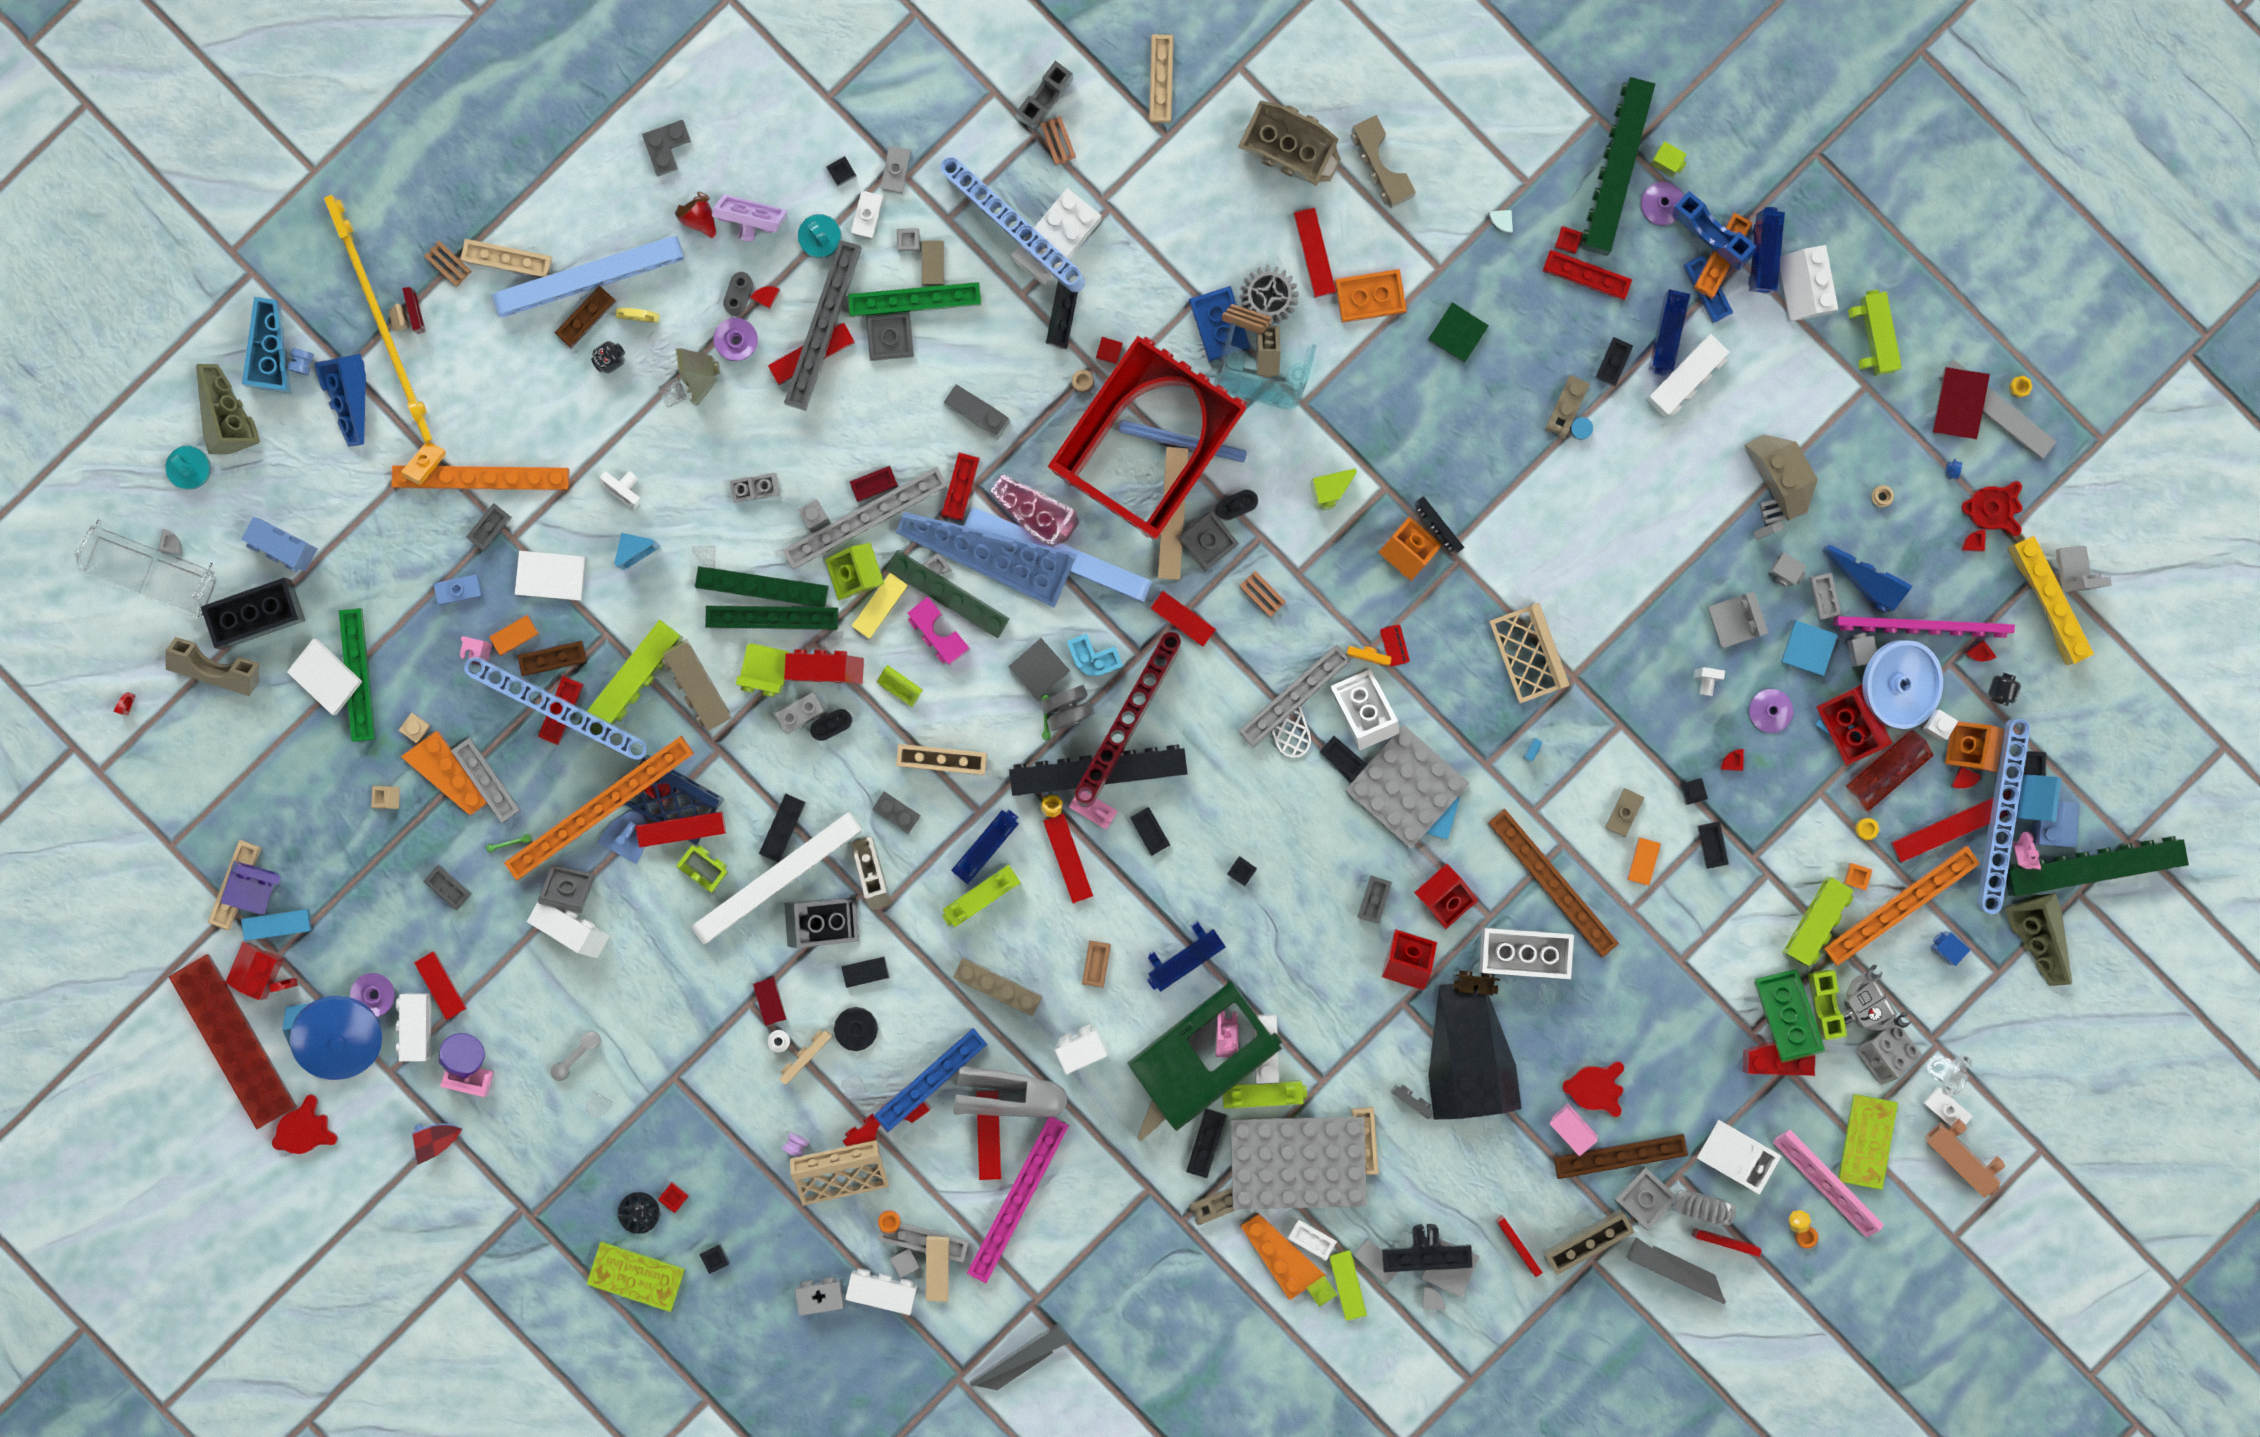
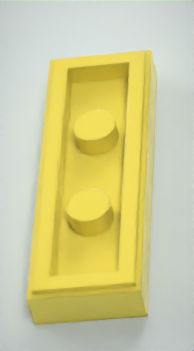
M891 573L888 574L883 581L884 585L878 588L852 625L853 628L871 639L908 587L907 584Z

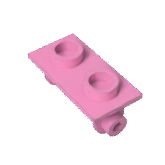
M1083 791L1079 797L1082 800H1088L1091 798V794ZM1074 797L1069 806L1106 830L1118 812L1099 799H1096L1092 806L1084 808L1077 803L1076 797Z
M2023 832L2018 842L2012 841L2018 865L2026 869L2035 868L2041 870L2038 859L2039 853L2034 843H2032L2034 839L2033 834Z

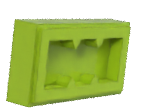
M889 665L883 669L876 682L911 707L915 705L923 692L922 688Z

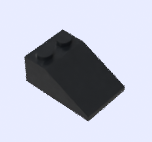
M856 897L784 903L787 947L804 948L859 941Z

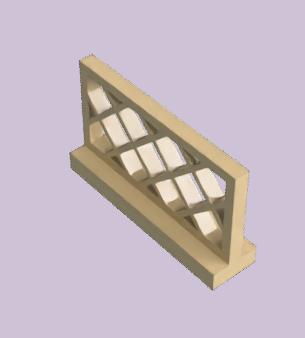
M1540 603L1489 621L1519 703L1570 686ZM1529 612L1531 618L1528 629L1516 624L1519 615ZM1512 617H1515L1514 622H1512V621H1510V620H1508V619H1509V618H1512ZM1506 621L1512 624L1507 636L1498 632L1496 623ZM1532 624L1536 632L1530 630ZM1514 626L1526 630L1521 643L1509 638ZM1529 632L1537 635L1539 639L1536 649L1523 644ZM1500 636L1506 638L1503 644ZM1508 640L1520 645L1515 656L1505 652L1504 647ZM1540 645L1542 647L1543 653L1538 651ZM1522 646L1534 651L1529 663L1517 658ZM1536 653L1546 658L1547 662L1543 670L1531 665ZM1508 657L1513 659L1511 665L1509 663ZM1515 660L1527 665L1522 677L1514 674L1512 671ZM1547 666H1549L1551 673L1545 671ZM1529 667L1542 672L1536 684L1524 679ZM1545 673L1553 677L1556 686L1548 689L1539 686L1543 674ZM1515 677L1521 680L1519 685L1517 684ZM1523 681L1535 686L1531 695L1522 698L1519 689ZM1537 687L1543 690L1535 693Z
M877 1140L790 1159L791 1177L795 1182L802 1206L889 1187ZM877 1163V1164L874 1166V1168H871V1167L866 1166V1165H869V1164ZM855 1168L852 1173L845 1171L846 1169ZM860 1170L868 1173L865 1178L857 1176ZM833 1172L830 1178L823 1175ZM838 1175L846 1177L843 1183L835 1179ZM873 1176L882 1178V1181L872 1182L870 1179ZM812 1177L808 1182H805V1181H803V1180H800V1179ZM816 1180L825 1182L822 1187L813 1185ZM852 1180L860 1183L854 1187L848 1185ZM830 1185L838 1188L836 1191L826 1190ZM808 1190L817 1192L815 1195L805 1197V1193Z

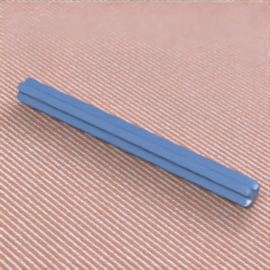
M1124 420L1119 425V432L1194 451L1199 442L1197 438ZM1222 445L1215 456L1245 462L1247 451Z

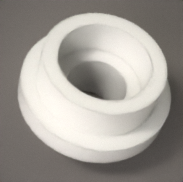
M776 1030L768 1037V1046L774 1052H783L790 1045L789 1035L785 1031ZM780 1037L783 1041L780 1046L775 1044V1038Z

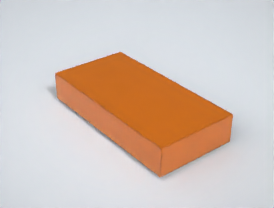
M526 615L489 636L498 654L503 656L536 637L539 633L529 615Z
M1638 838L1627 880L1647 886L1650 885L1661 843Z

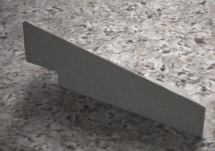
M1635 1237L1626 1258L1725 1305L1726 1300L1723 1297L1715 1274L1659 1247L1653 1246L1651 1248Z
M1058 1322L970 1380L969 1384L973 1387L978 1386L999 1390L1051 1355L1053 1350L1070 1343L1071 1339Z

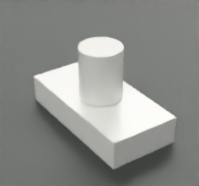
M606 471L599 477L602 487L635 511L640 505V497L630 490L638 481V478L633 473L628 471L620 481H617Z
M1705 667L1695 669L1693 678L1701 679L1699 694L1713 696L1714 684L1716 681L1724 680L1725 671Z

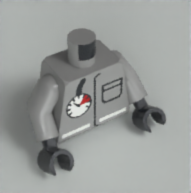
M1872 965L1868 972H1864L1852 980L1846 992L1847 997L1844 999V1003L1848 1008L1847 1011L1842 1013L1845 1026L1856 1021L1859 1027L1866 1028L1869 1031H1884L1897 1028L1898 1026L1906 1028L1911 1023H1904L1901 1020V1017L1908 1015L1906 1012L1901 1013L1897 1018L1894 1017L1898 1014L1878 983L1883 972H1880V974L1872 972L1877 968V965Z

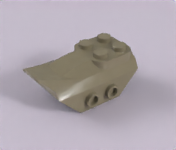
M1260 100L1238 148L1260 158L1261 162L1269 167L1274 165L1280 168L1281 172L1287 176L1292 177L1295 175L1315 186L1320 182H1330L1341 160L1336 146L1339 139L1327 128L1319 124V120L1313 116L1307 115L1305 117L1298 113V109L1289 105L1285 107Z

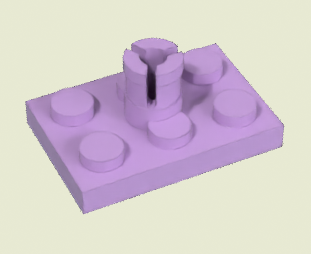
M724 194L714 206L712 216L717 217L722 222L733 221L739 223L737 237L743 241H754L756 227L761 228L766 233L777 232L786 219L787 210Z

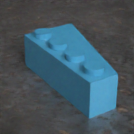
M254 297L242 384L249 388L291 393L281 304L274 299Z

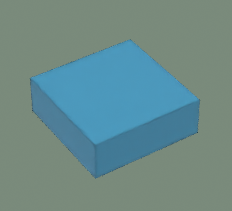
M1533 738L1523 759L1529 762L1534 761L1543 744L1542 741Z

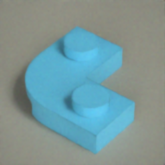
M1087 633L1066 641L1077 668L1086 675L1101 676L1123 667L1116 646L1095 654Z

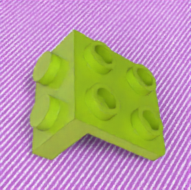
M749 643L746 647L741 675L737 676L736 685L741 686L740 690L753 693L754 689L762 690V695L775 697V694L782 695L785 682V654L789 652Z

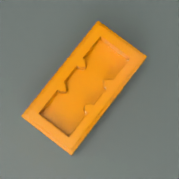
M426 442L401 471L402 477L421 485L445 457V449L431 442Z
M1348 646L1346 652L1348 657L1383 666H1389L1392 658L1376 653L1377 649L1364 646V649Z

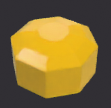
M2025 376L2013 378L2009 384L2011 395L2017 398L2029 395L2033 388L2031 380Z
M1049 794L1042 800L1041 811L1046 816L1056 817L1061 814L1063 801L1059 796Z
M1797 1210L1791 1213L1788 1223L1791 1230L1803 1233L1807 1232L1811 1226V1219L1808 1213Z

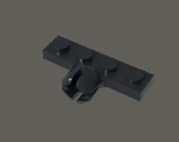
M1422 1224L1415 1225L1412 1228L1413 1244L1411 1247L1382 1249L1383 1272L1473 1268L1471 1244L1441 1245L1439 1228L1434 1224H1426V1237L1424 1226Z

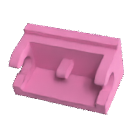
M462 636L461 641L463 643L460 651L462 659H465L466 651L470 650L469 659L480 657L489 661L492 643ZM472 661V664L481 666L478 661Z
M1224 1010L1217 1016L1216 1057L1230 1058L1238 1051L1239 1024H1237L1236 1011H1233L1232 1018H1225Z
M480 1068L474 1074L469 1075L468 1078L461 1079L445 1070L440 1087L485 1097L489 1094L494 1071Z
M1568 1103L1549 1122L1579 1156L1598 1141V1135Z

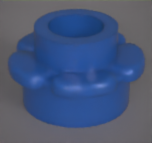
M1955 458L1952 462L1948 461L1945 474L1949 475V480L1959 478L1962 462L1956 461Z

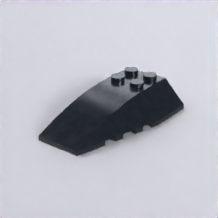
M1453 983L1439 985L1435 1026L1428 1072L1434 1120L1473 1118L1504 1114L1522 1109L1514 1058L1490 996L1477 994V985H1474L1473 993H1458L1457 990H1453Z

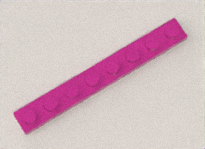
M1844 616L1833 618V627H1840V631H1853V627L1862 628V632H1875V628L1884 629V633H1897V629L1906 630V634H1919L1920 630L1928 631V635H1941L1942 631L1950 632L1949 636H1963L1964 632L1972 633L1971 637H1985L1986 633L1994 634L1993 638H2007L2008 634L2015 633V624Z
M1048 1117L967 1274L984 1283H987L1069 1127L1067 1123L1055 1117Z

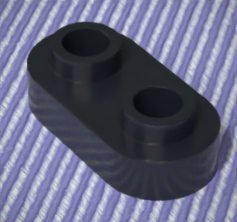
M1243 490L1223 498L1217 503L1216 514L1225 521L1242 516L1257 507L1258 496L1252 490ZM1250 498L1251 504L1245 505L1243 499ZM1229 506L1231 512L1228 514L1224 513L1223 507Z
M837 709L815 720L811 724L810 733L814 739L826 741L849 729L853 722L852 715L847 710ZM840 716L845 717L846 721L844 724L838 723ZM820 726L826 728L824 734H819L818 728Z

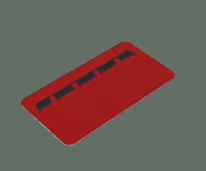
M1398 624L1381 629L1380 633L1386 655L1392 657L1389 666L1393 667L1410 662L1401 625Z

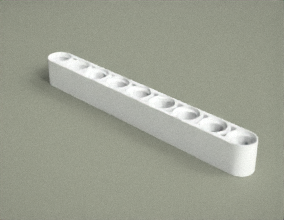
M848 812L690 928L703 945L707 944L863 829L853 815Z

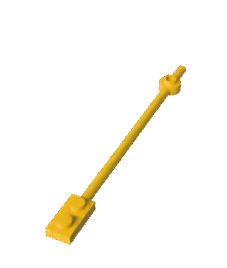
M333 195L324 198L325 203L357 274L407 398L410 413L418 425L424 443L430 442L433 439L424 415L427 414V409L422 401L419 402L416 399L352 241L353 236L351 233L354 232V229L349 219H345L343 212H346L341 199L338 200Z

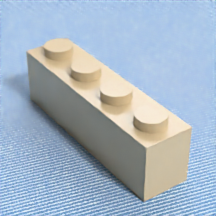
M898 744L896 766L986 775L988 753Z

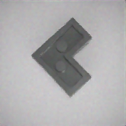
M682 119L642 134L656 175L661 176L678 170L671 149L692 142L684 120Z

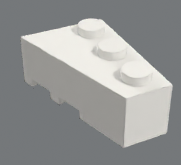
M538 902L527 920L529 924L573 951L594 958L599 957L610 937L608 933L595 927L594 923L577 917L578 914L573 911L538 904Z

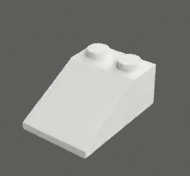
M1371 669L1330 686L1359 751L1399 734L1398 720Z

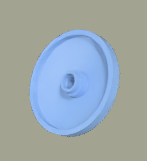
M1897 640L1882 646L1871 657L1864 672L1863 696L1867 707L1880 723L1900 729L1918 726L1933 714L1940 702L1943 691L1942 669L1934 653L1925 645L1915 641Z

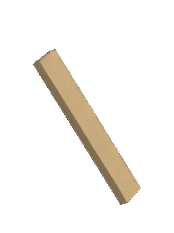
M1167 447L1163 497L1187 464L1188 448ZM1185 499L1161 533L1158 579L1180 580L1182 543L1177 537L1183 533Z

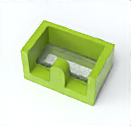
M692 845L676 867L713 894L729 873L725 870L727 865L718 858L715 861L709 858V852L699 845L696 848Z

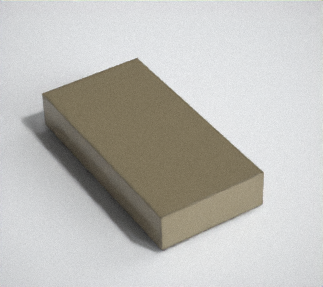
M922 241V286L944 285V241Z

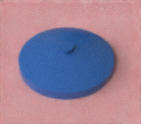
M329 996L310 1003L297 1015L290 1033V1047L297 1063L308 1073L328 1080L347 1079L362 1073L376 1060L382 1045V1029L376 1014L366 1004L346 996Z

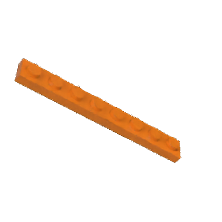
M392 465V488L569 491V468L436 466L424 482L419 485L402 477L401 471L405 468L404 465Z
M1964 846L1825 945L1823 950L1835 966L1840 965L1980 865L1979 861L1969 847Z

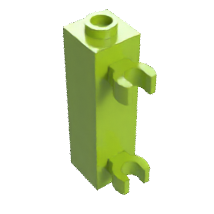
M1879 289L1867 291L1866 295L1860 299L1861 306L1848 309L1849 318L1863 316L1871 357L1858 361L1859 370L1873 367L1875 376L1897 372L1902 369L1887 291L1879 292Z
M1007 865L943 908L944 914L942 917L948 926L953 925L955 928L1019 885L1021 881L1011 866Z
M1301 1080L1279 1081V1083H1239L1222 1096L1223 1108L1304 1104L1303 1099H1307V1086L1302 1085Z

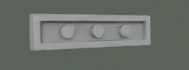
M468 738L451 750L501 823H504L521 811L471 738Z
M902 1222L895 1232L885 1233L880 1229L878 1241L926 1253L927 1236L949 1237V1259L962 1263L964 1262L969 1244L967 1239Z

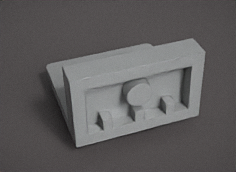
M2086 546L2056 549V560L2059 566L2060 584L2063 592L2112 586L2111 577L2101 578V574L2091 575Z
M1755 591L1708 607L1721 648L1768 634Z
M1899 1026L1882 1031L1873 1040L1860 1044L1855 1049L1881 1085L1899 1079L1922 1055L1904 1029Z

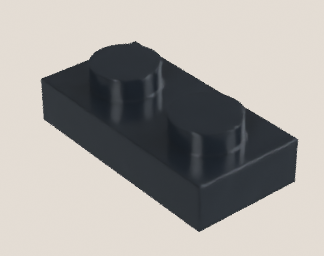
M1613 337L1595 378L1615 387L1633 345Z

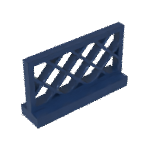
M644 756L639 765L648 760L651 756ZM673 769L659 779L661 781L654 782L649 786H654L657 799L646 801L644 791L640 793L642 803L634 804L628 801L624 805L654 822L668 820L667 814L678 812L679 818H683L681 810L689 808L693 809L694 816L698 815L696 806L705 805L711 809L709 813H715L724 798ZM666 783L670 785L672 794L661 797L658 784ZM686 794L689 796L691 805L680 808L677 795ZM673 797L676 809L665 812L661 800ZM658 801L662 813L657 815L650 813L648 803ZM701 838L690 839L688 841L695 845H698Z

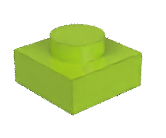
M1325 1275L1306 1287L1319 1307L1337 1296L1336 1291Z

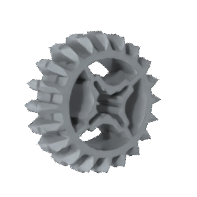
M1266 266L1265 273H1263L1261 267L1257 268L1258 276L1251 271L1250 277L1252 280L1245 278L1244 283L1248 286H1241L1240 288L1242 292H1245V294L1240 295V299L1247 300L1241 304V307H1249V310L1272 317L1270 325L1273 324L1274 318L1280 324V316L1287 320L1289 315L1286 311L1294 313L1295 309L1291 305H1297L1298 301L1293 298L1299 296V292L1292 291L1297 288V283L1289 284L1293 277L1284 278L1287 273L1286 270H1283L1281 275L1278 274L1279 267L1275 266L1274 272H1270V266ZM1270 279L1267 287L1253 288L1259 281ZM1276 281L1284 286L1287 297L1276 290ZM1273 286L1271 292H1273L1272 295H1275V297H1271L1268 305H1266L1267 299L1263 294H1267L1270 287ZM1251 294L1261 299L1263 302L1262 310L1255 306ZM1285 303L1280 310L1268 312L1272 304Z
M1685 1190L1680 1191L1676 1197L1675 1210L1680 1214L1726 1226L1731 1225L1733 1219H1735L1736 1206L1732 1202Z

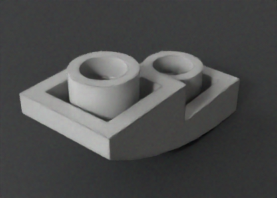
M777 473L730 481L734 503L780 495Z

